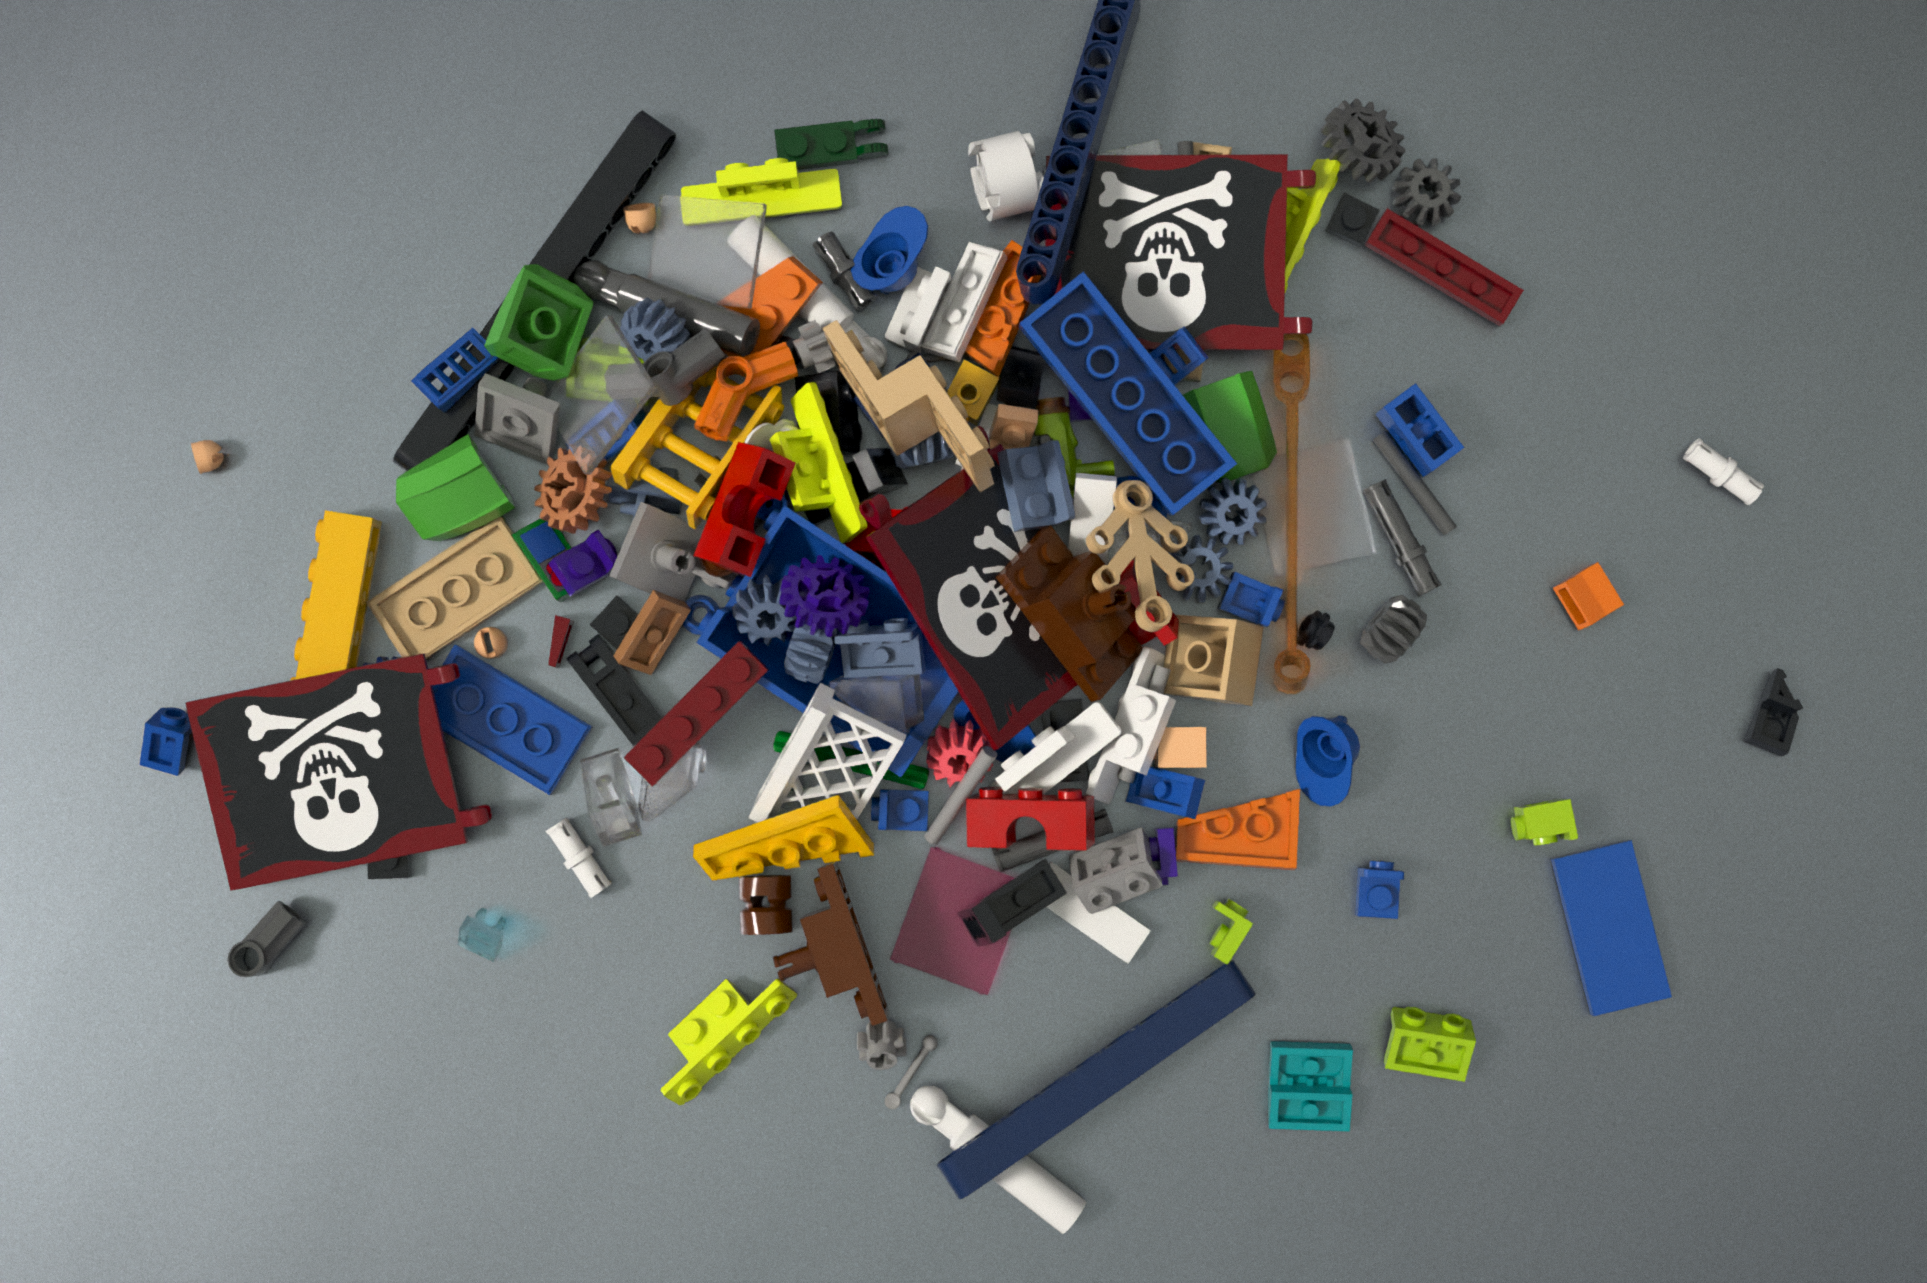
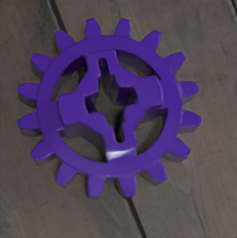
M818 555L816 563L813 564L807 558H802L800 568L791 565L788 575L783 576L779 604L786 606L785 617H797L795 627L800 628L805 624L809 625L811 635H815L818 629H824L826 636L831 637L833 629L836 628L844 635L847 634L849 625L858 627L861 617L866 614L869 603L867 598L870 590L869 587L862 586L864 576H853V565L851 564L846 565L844 568L838 566L839 558L836 557L832 559L831 563H825L822 555Z

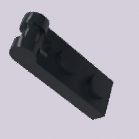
M597 634L589 640L590 645L580 653L577 651L573 652L566 659L627 739L635 746L663 716L623 665L618 664L607 642L600 634ZM600 657L606 666L594 674L589 665Z

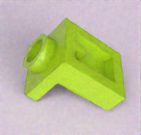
M1230 899L1224 905L1218 901H1215L1212 905V908L1230 918L1231 921L1228 926L1222 923L1209 943L1214 946L1210 954L1227 965L1253 923L1245 919L1249 911Z

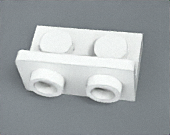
M936 266L933 273L920 267L917 268V274L913 281L905 288L885 333L887 341L921 354V345L951 282L950 272Z

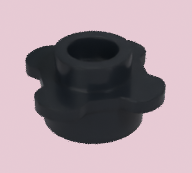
M1318 610L1308 615L1299 626L1297 644L1300 646L1305 644V647L1309 649H1322L1332 637L1335 629L1334 623L1330 621V615L1328 613L1322 615Z

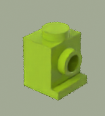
M1560 798L1514 807L1515 816L1511 817V828L1516 841L1532 839L1533 845L1537 846L1558 842L1557 834H1560V839L1564 840L1578 839L1571 799Z

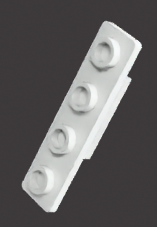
M1144 646L1140 656L1136 658L1132 668V677L1126 692L1119 699L1118 712L1115 717V722L1121 728L1122 733L1103 748L1097 766L1089 775L1086 796H1094V799L1108 805L1111 803L1120 781L1118 775L1121 767L1147 776L1176 702L1175 699L1148 689L1155 666L1163 667L1165 659L1164 654L1153 648Z
M1097 701L1062 728L1054 731L1049 726L1031 740L1036 747L1025 756L1019 750L1001 764L1005 771L995 778L996 781L988 787H1001L1003 794H1018V789L1042 788L1043 795L1118 737L1122 730L1104 706Z

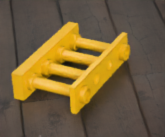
M715 366L692 383V391L682 402L668 406L663 404L660 399L657 400L610 466L614 482L627 490L635 480L640 481L643 479L689 506L686 510L688 525L696 530L703 519L705 521L708 520L738 442L745 443L749 433L758 425L765 422L775 425L784 411L781 387L774 385L765 398L752 393L749 399L745 401L744 406L755 411V413L743 430L734 425L728 438L733 444L722 460L719 461L673 434L672 429L679 417L685 418L688 416L695 421L697 420L702 406L695 402L694 396L701 386L707 387L710 385L712 387L716 378L717 366ZM728 377L725 379V382L729 385H740ZM665 447L711 474L699 493L650 465V458L657 448L661 450Z

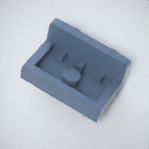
M907 618L888 619L884 621V625L869 626V621L861 620L858 627L849 625L847 634L843 635L838 631L833 636L834 644H840L844 678L923 674L926 671L922 630L917 623L908 624Z

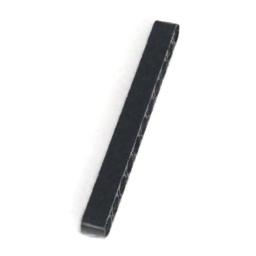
M640 111L629 123L530 264H538L574 283L573 275L576 268L583 262L594 258L623 217V208L633 203L675 142L676 133L645 111ZM502 303L480 333L485 340H487ZM473 344L468 349L479 362L485 358ZM464 358L458 363L467 373L473 368ZM500 359L486 374L506 381L516 366ZM454 371L449 376L454 383L461 379ZM482 377L446 413L438 409L431 402L397 449L393 457V463L407 472L466 436L475 425L478 384ZM443 384L439 391L443 394L448 388Z

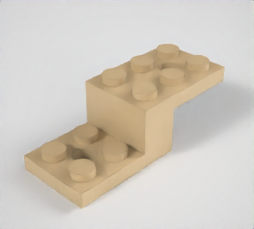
M837 320L823 328L838 369L896 456L939 431L979 492L994 484L990 469L995 465L987 451L990 448L989 444L977 426L973 429L970 428L966 421L968 417L967 411L956 395L952 398L949 397L944 389L947 387V383L936 365L929 368L921 355L882 377L876 364L872 360L867 362L861 353L864 351L863 347L852 330L845 333Z

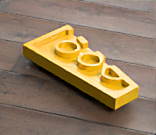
M839 795L693 846V858L712 881L763 873L764 867L771 865L784 867V869L800 867V861L822 858L824 863L841 861V855L859 852L860 858L874 856L873 841Z

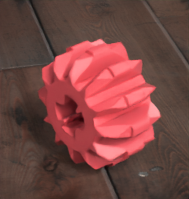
M953 718L950 728L939 725L935 730V736H930V739H928L926 762L928 768L934 769L935 779L939 780L947 777V783L951 788L956 781L960 782L982 748L984 746L992 748L981 728L973 730L971 720L965 726H959ZM993 763L991 764V766L989 767V769H988L987 771H991V768L993 767Z

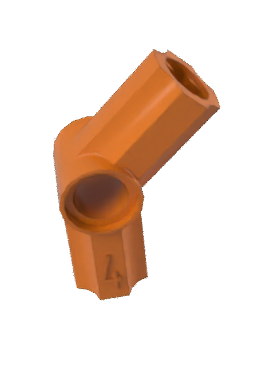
M786 342L745 357L730 356L723 359L717 366L715 381L694 424L695 429L706 437L716 441L727 442L745 401L749 399L752 393L798 377L794 358ZM737 374L744 377L745 381L740 385L732 386L727 384L725 379L730 375Z

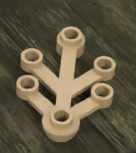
M1127 480L1116 487L1113 493L1115 509L1101 526L1094 528L1087 535L1086 545L1095 554L1106 552L1114 543L1113 535L1126 520L1129 538L1107 565L1101 566L1093 574L1092 583L1098 591L1119 584L1121 573L1133 559L1140 597V604L1135 611L1136 622L1140 628L1149 632H1156L1170 622L1172 609L1165 599L1157 596L1151 561L1167 574V583L1173 590H1185L1193 583L1194 572L1191 567L1178 562L1169 553H1176L1182 549L1188 542V535L1182 527L1173 525L1152 506V492L1145 483L1138 480ZM1127 497L1132 498L1136 506L1132 505ZM1145 523L1161 535V546L1147 535ZM1169 534L1176 536L1178 544L1170 540ZM1095 535L1101 536L1104 539L1105 545L1099 544L1095 539ZM1176 572L1184 576L1185 583L1177 579ZM1101 573L1109 576L1111 584H1107L1102 580ZM1146 611L1154 616V622L1148 618Z

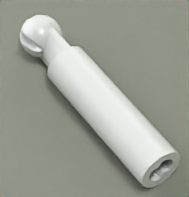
M756 215L746 220L729 239L728 243L760 275L791 256H794L809 269ZM822 283L799 315L807 323L816 320L820 328L837 320L845 333L852 330L863 347L864 351L861 353L866 361L872 360L879 371H881L887 362V349L884 344L877 338L870 337L853 320L854 313Z
M923 1086L911 1098L910 1109L917 1122L924 1125H932L950 1139V1147L953 1150H956L989 1127L988 1124L975 1114L967 1116L951 1104L945 1092L936 1086ZM1028 1155L992 1179L1062 1234L1068 1231L1087 1203L1085 1199Z

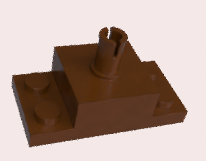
M1049 525L1040 529L1002 569L996 578L1088 699L1094 702L1104 697L1142 652L1143 647L1128 628L1136 619V608L1131 602L1130 592H1123L1126 589L1124 585L1116 584L1111 588L1098 591L1092 583V576L1105 563L1098 554L1091 551L1074 556L1053 527ZM1101 573L1102 580L1107 584H1111L1109 576Z
M838 862L823 865L817 869L820 876L813 880L820 901L828 900L830 906L805 914L800 919L807 939V946L779 956H773L774 965L777 968L789 963L793 964L777 972L781 981L815 969L819 974L827 998L858 987L859 991H856L854 999L861 1019L869 1017L871 1025L874 1026L887 1021L890 1012Z

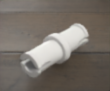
M1698 438L1687 449L1686 455L1683 457L1685 461L1690 462L1708 475L1710 483L1716 487L1723 486L1744 501L1746 505L1752 504L1762 493L1764 484L1756 481L1737 467V461L1732 457H1723L1705 444L1702 439Z
M568 817L545 831L566 861L563 864L567 870L570 868L573 870L590 898L612 884L592 856L594 850L591 846L586 847L569 822Z

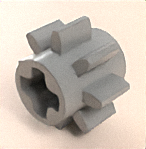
M816 320L798 327L801 336L792 342L803 368L805 369L813 365L819 374L835 367L834 357L823 328H820Z
M891 1020L874 1026L869 1022L866 1026V1032H857L859 1060H867V1064L877 1070H886L894 1067L897 1063V1056L907 1055L904 1029H896L895 1023Z

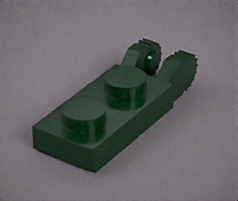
M866 119L855 123L851 120L774 129L777 158L788 159V162L796 161L797 169L803 170L858 163V160L888 155L887 144L871 143L856 147L855 136L877 134L885 131V120Z

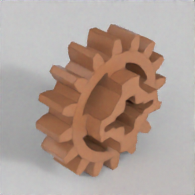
M570 445L569 450L558 449V459L547 458L549 468L547 471H539L538 474L543 478L542 484H538L534 488L535 491L541 493V497L534 503L535 506L543 508L539 517L542 520L548 521L549 527L575 534L577 528L584 531L588 530L589 519L598 522L599 515L597 510L599 507L607 508L608 504L603 500L604 494L611 493L612 488L605 486V481L612 474L603 469L607 461L598 457V452L586 447Z

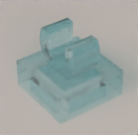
M481 908L477 911L475 919L468 915L459 928L457 945L494 962L502 947L506 918L501 916L498 923L490 927L483 923L486 918L487 909Z

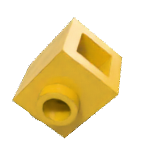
M964 360L947 393L950 398L955 395L959 398L968 414L966 421L977 426L986 406L999 385L1000 378Z

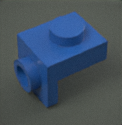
M1232 572L1230 585L1226 586L1218 609L1263 627H1268L1271 621L1276 622L1281 615L1285 600L1280 599L1283 589L1276 586L1271 587L1240 573Z

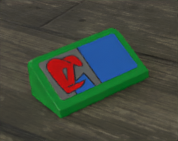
M538 519L512 534L554 598L559 602L568 598L569 594L549 566V562L554 557L572 548L562 532L549 527L548 521Z

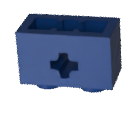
M1416 383L1375 414L1422 477L1434 471L1465 448Z

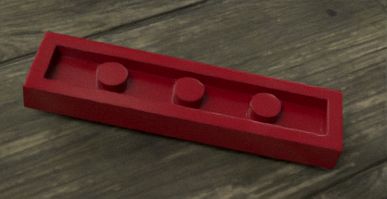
M1388 208L1365 243L1366 247L1498 326L1504 324L1524 291Z
M738 641L626 754L624 759L652 787L655 786L770 669L742 641Z

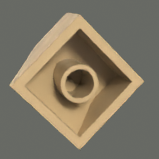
M1176 615L1179 619L1178 637L1166 645L1163 667L1171 669L1163 694L1252 706L1264 627L1237 619Z

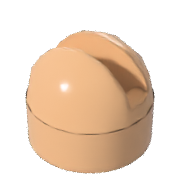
M636 203L623 208L625 222L633 233L641 232L645 234L654 228L657 217L655 204Z
M212 440L191 443L194 459L200 474L213 471L223 463L224 455L218 453L222 449L218 443Z
M495 627L482 628L474 638L476 652L487 659L499 658L505 653L508 646L505 633ZM485 633H489L493 652L488 653L484 639Z

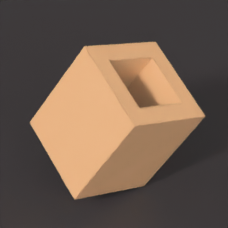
M1166 727L1153 758L1155 760V768H1207L1206 727Z

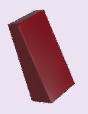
M555 615L549 666L560 668L574 624L573 620Z

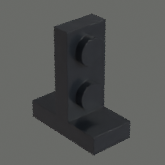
M890 448L864 449L852 455L854 460L846 464L860 504L866 499L873 498L884 491H895L908 484L901 468L896 466ZM829 508L805 511L809 522L815 526L832 518Z
M1044 859L979 901L964 907L957 912V915L976 946H985L997 942L1007 935L1006 932L1066 895L1067 892L1048 861Z

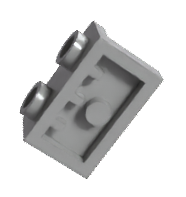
M1142 827L1092 846L1087 851H1080L1069 856L1073 890L1090 914L1162 887L1161 877L1152 864L1149 837Z

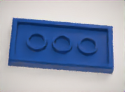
M455 644L442 665L456 663L459 667L460 677L453 682L432 685L442 730L548 795H552L593 726Z
M1625 840L1552 858L1551 862L1590 1015L1598 1016L1671 998L1672 995L1632 840Z

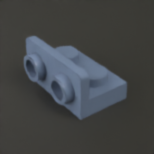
M1058 440L1048 441L1039 446L1005 449L997 453L1014 532L1042 529L1049 525L1054 527L1075 518L1073 497L1070 493L1065 471V461Z

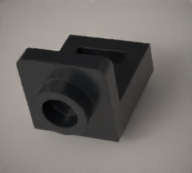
M1015 346L1011 347L1002 368L997 401L1004 402L1010 406L1036 409L1041 377L1045 365V360L1039 352Z

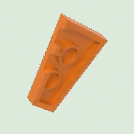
M1013 240L1003 250L1008 258L964 352L965 355L998 378L1019 330V323L1023 320L1030 304L1022 297L1016 274L1017 264L1023 247ZM1041 275L1031 277L1028 282L1038 283Z
M791 256L719 302L718 305L759 320V337L753 351L750 353L753 354L771 347L774 342L781 338L823 282L794 256ZM721 348L724 354H726L728 357H743L741 355L735 354L733 352Z
M1300 789L1269 798L1253 800L1249 803L1198 814L1196 819L1188 817L1178 819L1176 822L1175 838L1176 861L1282 870L1297 869Z

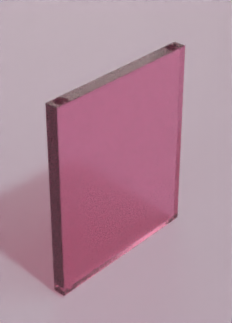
M931 847L890 960L972 989L980 995H988L1011 930L1006 932L1007 935L997 942L977 947L957 912L969 904L979 901L1015 877L944 852L939 847Z

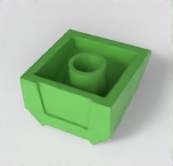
M538 264L524 265L498 311L484 347L490 355L496 356L530 373L534 377L552 381L568 377L593 307V301L578 285Z
M1252 370L1238 373L1182 394L1237 463L1215 482L1221 483L1222 478H1228L1232 481L1269 467L1277 454V449Z
M469 434L396 479V503L423 540L443 541L481 527L515 508L512 496L495 477Z

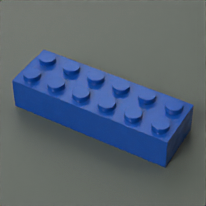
M1084 271L1019 323V329L1139 479L1150 488L1152 495L1169 516L1177 513L1237 464Z

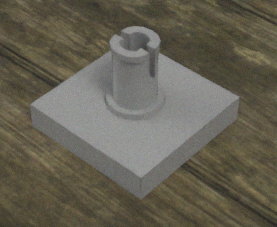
M485 373L478 384L474 436L548 465L547 458H552L555 453L560 403L545 397L547 386L537 378H528L521 388Z
M641 502L609 576L649 594L655 590L685 602L696 576L692 571L695 564L700 561L698 557L693 555L704 529L697 527L695 530L688 525V522Z

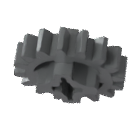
M1355 98L1351 104L1344 100L1325 118L1326 124L1321 128V133L1327 136L1322 142V146L1331 148L1333 151L1328 158L1330 160L1338 159L1341 162L1339 167L1341 172H1344L1347 168L1352 170V177L1355 180L1363 174L1368 183H1371L1376 177L1380 181L1384 180L1401 164L1402 160L1400 157L1405 153V148L1399 145L1404 136L1395 133L1393 130L1398 125L1397 122H1388L1385 118L1387 111L1384 109L1379 113L1374 111L1373 102H1369L1363 107L1359 99Z

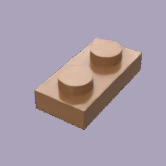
M653 590L613 655L618 664L652 675L691 611L687 603Z

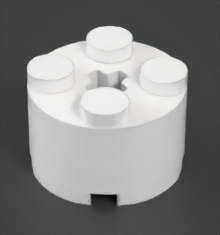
M1019 131L971 142L968 150L969 157L976 155L977 166L970 168L972 182L981 210L990 209L986 217L987 220L993 221L1034 210L1044 177L1041 171L1035 172L1032 157L1035 156V146L1031 134H1021Z

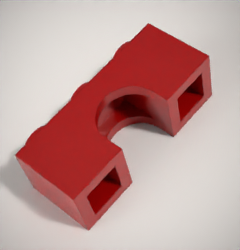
M738 442L693 556L726 570L751 577L766 540L754 532L756 514L767 500L776 499L781 501L796 463L766 448Z
M1001 787L979 788V793L966 799L967 847L1008 848L1016 842V824L1020 817H1032L1042 824L1046 832L1047 850L1087 851L1095 844L1094 796L1082 795V789H1059L1058 795H1042V788L1018 789V794H1003Z

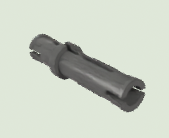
M1386 479L1363 490V494L1373 508L1380 525L1398 557L1395 559L1398 566H1403L1418 597L1441 586L1442 584L1433 572L1425 555L1427 552L1425 546H1420L1417 538H1415L1400 506L1391 493L1392 491Z
M1106 809L1094 812L1095 838L1114 833ZM1045 831L1019 839L1008 848H992L1000 873L1060 851L1046 849Z

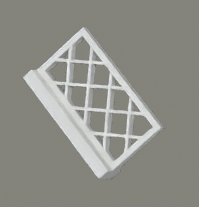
M820 683L762 785L748 818L761 822L766 820L767 817L773 818L787 813L788 811L781 808L783 803L799 800L801 807L810 805L809 798L825 796L827 799L835 796L834 794L851 791L856 804L846 806L854 817L858 819L903 745L906 734L833 699L835 690ZM833 715L849 722L853 731L836 734L830 722ZM878 736L892 744L889 749L872 752L867 738ZM857 740L863 754L846 757L840 743ZM831 745L836 759L819 762L814 748ZM868 763L872 777L856 779L850 766ZM841 768L846 781L829 784L824 771ZM815 773L820 786L804 789L798 776Z

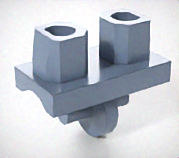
M668 467L658 468V470L679 481L677 469ZM613 475L607 480L606 486L612 488V492L609 493V503L621 504L620 513L633 515L634 519L640 503L643 502L664 512L680 514L681 501L645 480H635L628 490L616 484Z

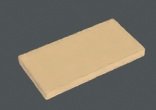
M503 516L479 527L366 602L401 657L425 653L426 660L544 583L512 536L514 532Z

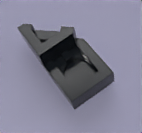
M1777 668L1772 672L1765 686L1745 742L1782 757L1789 753L1799 720L1797 712L1803 709L1799 699L1794 700L1784 679L1787 676L1784 670Z

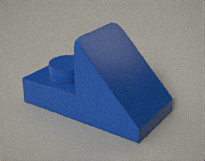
M1150 766L1147 776L1136 772L1133 784L1130 783L1126 802L1196 819L1205 780Z

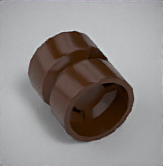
M791 875L739 877V899L746 903V908L740 911V934L770 935L793 932L792 909L786 906V901L792 898ZM764 896H768L770 905L762 906Z

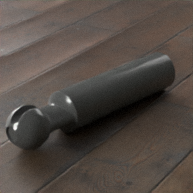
M587 260L574 271V284L578 285L590 299H598L614 305L622 312H626L631 306H634L646 297L654 302L662 299L667 308L675 307L674 313L678 317L686 319L683 327L690 332V337L695 336L706 328L720 348L743 357L749 355L757 343L760 322L756 318L633 273L628 275L614 270L597 260Z

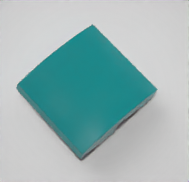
M1270 1041L1269 1129L1350 1132L1353 1097L1350 1088L1353 1059L1351 1044Z

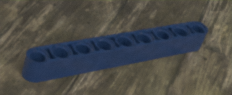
M1098 0L1017 264L1016 274L1022 297L1029 303L1043 304L1054 296L1057 290L1140 14V0ZM1109 30H1118L1117 32L1112 34L1105 33ZM1099 64L1108 65L1104 68H1095V66ZM1090 98L1097 99L1093 103H1084L1085 100ZM1079 133L1087 134V136L1081 139L1073 138L1074 135ZM1068 168L1077 169V171H1075L1072 174L1061 173L1062 171ZM1056 204L1067 205L1061 210L1050 209L1053 205ZM1047 239L1056 241L1053 245L1047 247L1039 245ZM1036 275L1045 277V279L1038 283L1028 282L1031 277Z
M1231 960L1228 965L1224 964L944 1157L937 1163V1167L958 1199L961 1200L1245 1004L1256 995L1255 991L1234 960Z

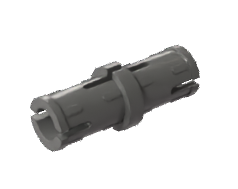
M833 231L818 238V241L813 243V248L831 271L830 278L834 284L839 283L841 288H843L856 311L866 308L872 303L871 300L875 301L877 299L875 292L861 288L853 280L851 268L855 266V263L844 250Z

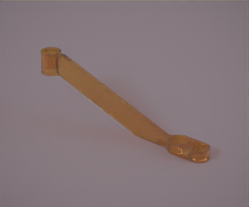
M1284 334V341L1296 340L1302 345L1303 349L1295 356H1288L1281 350H1273V390L1277 399L1286 405L1285 650L1279 653L1275 659L1273 681L1281 692L1297 694L1307 686L1311 668L1308 656L1298 649V403L1306 398L1309 391L1310 343L1306 334ZM1287 376H1296L1302 381L1303 387L1297 392L1290 393L1283 390L1280 382ZM1287 665H1295L1300 668L1302 674L1297 678H1288L1283 675L1281 669Z

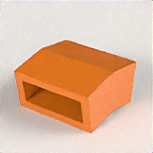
M1599 562L1587 566L1553 587L1578 631L1593 625L1624 605Z

